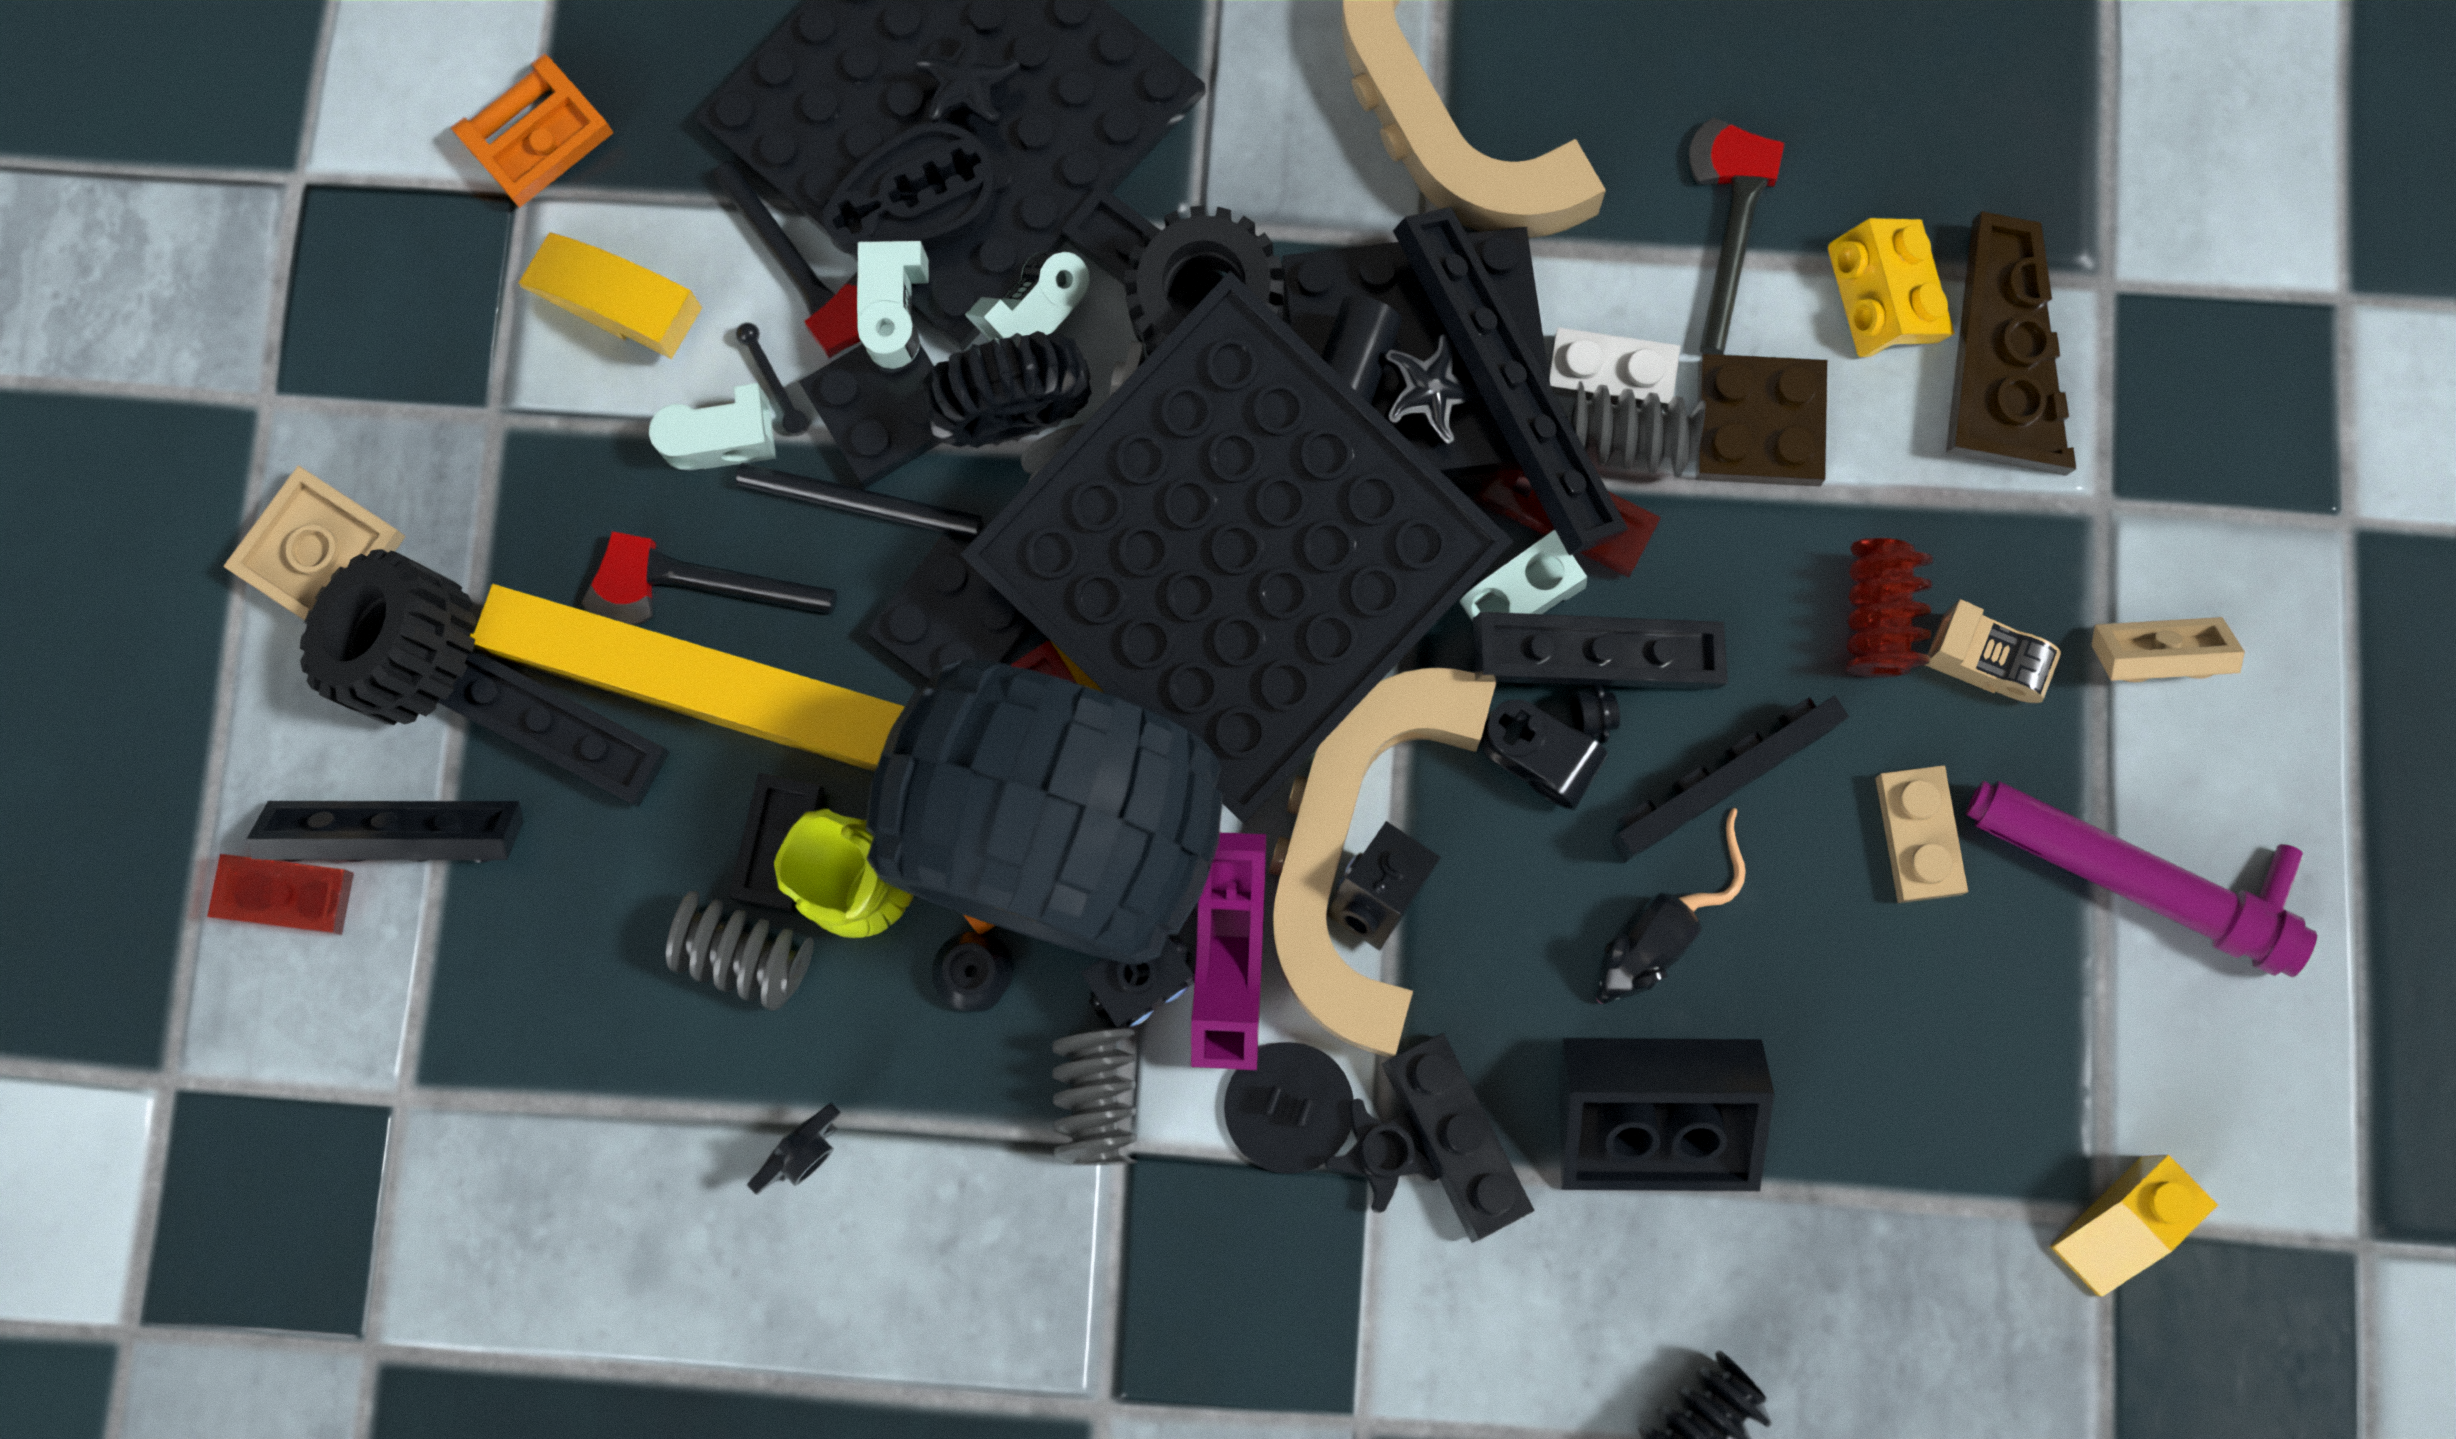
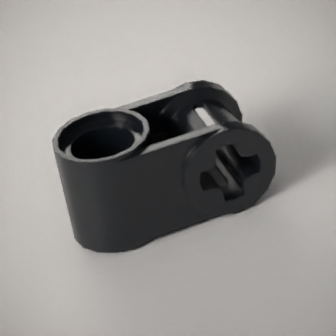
M1522 699L1508 700L1499 704L1485 722L1480 741L1484 755L1492 763L1497 764L1526 782L1545 799L1569 810H1576L1608 757V752L1590 736L1564 725L1535 707L1532 703ZM1511 722L1517 723L1522 728L1519 733L1520 739L1513 746L1503 740L1506 732L1505 728Z

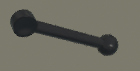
M750 322L741 323L736 330V339L740 344L748 347L784 414L782 419L784 429L792 436L803 435L808 429V419L803 412L795 410L758 341L760 337L759 328Z

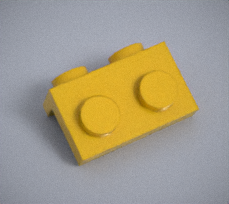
M1869 218L1828 245L1829 256L1859 357H1872L1893 344H1938L1955 334L1948 311V302L1942 291L1931 253V243L1926 235L1922 220Z

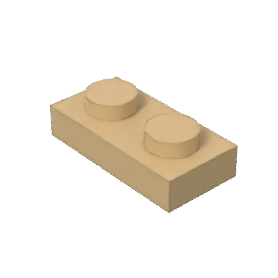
M2223 617L2095 624L2091 645L2110 680H2123L2127 682H2143L2149 678L2183 676L2203 679L2217 674L2241 673L2245 654L2244 649Z
M1945 765L1882 773L1875 779L1898 903L1960 896L1968 893Z

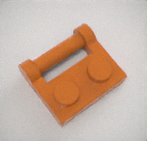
M543 53L530 64L534 70L468 121L463 117L450 127L464 146L519 208L614 133L605 119L546 53ZM549 89L553 92L550 97L491 144H488L486 139Z

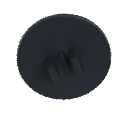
M1276 1043L1258 1050L1257 1070L1236 1069L1225 1095V1120L1233 1142L1250 1161L1272 1172L1282 1174L1302 1173L1325 1164L1327 1158L1334 1156L1342 1148L1352 1128L1349 1103L1354 1100L1345 1073L1329 1055L1313 1046L1302 1043Z

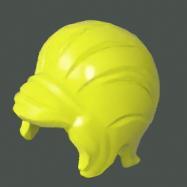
M823 808L818 811L805 812L786 834L774 861L778 888L796 902V908L800 913L829 932L849 938L877 935L886 930L888 926L893 925L903 915L914 895L882 881L872 869L866 858L874 836L866 830L867 820L841 816L829 809Z

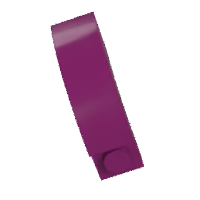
M1220 832L1219 844L1203 893L1198 900L1196 969L1191 1018V1067L1257 1070L1265 908L1266 834Z

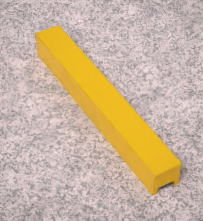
M496 584L491 585L474 634L470 633V637L475 639L474 647L487 656L873 772L877 768L887 736L905 707Z

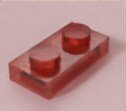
M220 854L207 917L231 922L342 936L354 872L338 868Z

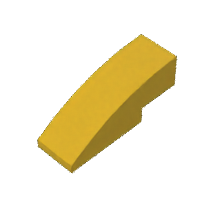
M551 232L548 233L518 282L522 288L623 340L629 337L671 360L702 309V306L690 289L622 257Z

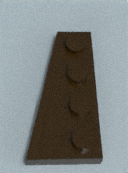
M1981 211L1972 220L1946 454L2067 476L2077 468L2074 447L2068 448L2064 421L2069 418L2066 392H2060L2055 360L2060 357L2057 332H2051L2047 303L2052 299L2041 222Z

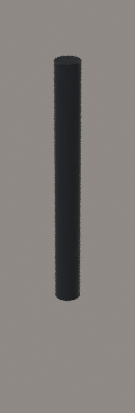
M744 462L739 465L736 475V485L738 487L973 540L980 534L982 527V516Z

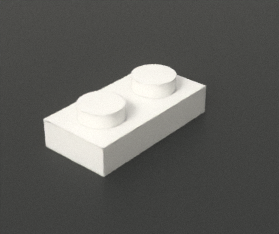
M1557 327L1549 371L1551 389L1555 395L1574 398L1577 384L1581 381L1584 385L1586 400H1590L1598 385H1607L1612 404H1615L1623 389H1633L1637 407L1641 406L1648 393L1653 392L1658 393L1661 409L1665 411L1674 397L1681 345Z

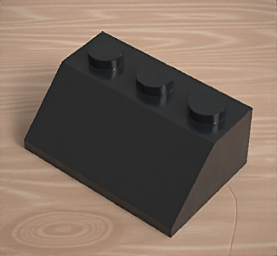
M1563 1038L1559 1083L1562 1190L1760 1191L1775 1094L1762 1039Z

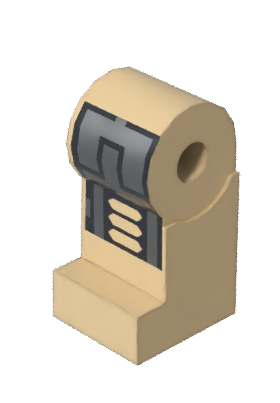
M1959 599L1943 614L1924 665L1992 693L1998 692L2007 697L2028 703L2043 702L2061 655L2059 648L2043 638L2017 631L1982 615L1984 609L1962 599Z

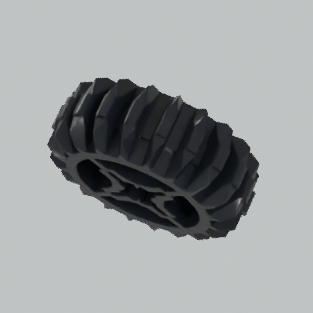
M1036 331L1024 336L1015 333L1013 336L1003 339L994 337L991 342L981 345L972 344L969 350L952 353L949 361L938 362L932 368V371L922 379L923 386L920 389L924 401L921 402L926 422H930L932 433L937 436L939 442L951 444L959 448L967 445L979 448L986 444L998 446L1002 442L1011 440L1018 442L1023 437L1039 435L1040 431L1058 427L1062 420L1073 418L1078 413V410H1082L1089 403L1088 397L1092 394L1089 383L1091 375L1086 359H1084L1079 347H1077L1075 339L1067 338L1063 334L1054 332L1045 335L1043 332Z

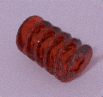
M1865 538L1853 542L1850 550L1859 559L1851 564L1849 574L1852 580L1858 582V584L1851 587L1848 592V599L1852 605L1858 608L1850 612L1847 617V623L1850 629L1858 633L1849 637L1846 641V648L1850 654L1857 658L1849 661L1845 666V670L1852 675L1860 677L1889 678L1908 674L1911 672V668L1929 664L1930 656L1911 650V644L1931 638V631L1912 625V619L1929 615L1932 612V607L1929 604L1913 600V594L1932 589V581L1914 575V569L1933 564V556L1916 551L1914 545L1898 539Z

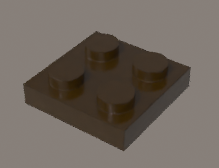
M1702 354L1698 362L1697 402L1705 400V419L1700 446L1696 455L1695 480L1820 487L1826 480L1827 360Z

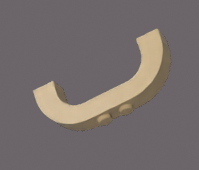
M1343 0L1342 39L1349 66L1355 76L1351 79L1356 98L1366 112L1372 109L1375 111L1383 126L1380 129V136L1387 153L1394 162L1400 160L1404 162L1411 177L1432 204L1438 209L1452 207L1459 222L1473 230L1484 232L1527 227L1529 238L1562 232L1599 214L1606 190L1576 139L1540 157L1521 162L1501 161L1480 153L1463 138L1400 30L1394 12L1401 0Z
M1427 668L1403 672L1380 681L1318 746L1309 777L1296 775L1287 812L1298 816L1291 839L1279 836L1269 873L1280 876L1274 901V943L1282 975L1291 993L1310 1018L1337 1039L1353 1047L1393 1058L1396 1055L1413 991L1367 978L1349 967L1338 955L1330 940L1326 922V911L1361 784L1372 763L1391 747L1412 740H1432L1476 752L1481 741L1496 682L1475 681V673L1447 668Z

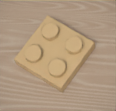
M298 465L223 567L305 621L308 611L313 609L317 601L315 597L321 587L328 585L331 581V575L340 566L346 568L351 558L359 554L368 556L371 550L396 551L406 536Z

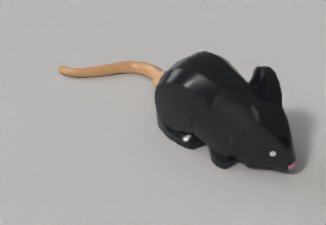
M1736 808L1731 809L1725 828L1727 845L1734 869V878L1730 886L1723 892H1699L1687 894L1680 898L1660 892L1645 903L1629 920L1625 930L1617 934L1615 941L1607 944L1604 948L1605 956L1600 968V983L1596 993V1000L1600 1004H1607L1614 1000L1632 997L1645 990H1651L1656 982L1668 977L1666 970L1686 953L1702 930L1699 918L1694 911L1700 907L1725 904L1739 893L1744 884L1746 870L1734 831V822L1737 815Z

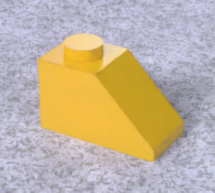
M2169 1154L2141 1156L2050 1247L2097 1296L2103 1297L2171 1253L2218 1204Z

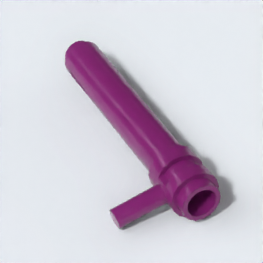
M1982 781L1976 788L1967 806L1965 815L1975 819V827L2212 939L2214 948L2232 957L2239 958L2245 955L2252 958L2253 967L2270 975L2276 976L2279 973H2283L2289 977H2295L2302 971L2313 953L2317 941V932L2305 926L2304 918L2284 909L2303 857V852L2294 846L2280 844L2276 847L2258 897L2245 890H2241L2236 894L2000 781H1996L1993 785Z

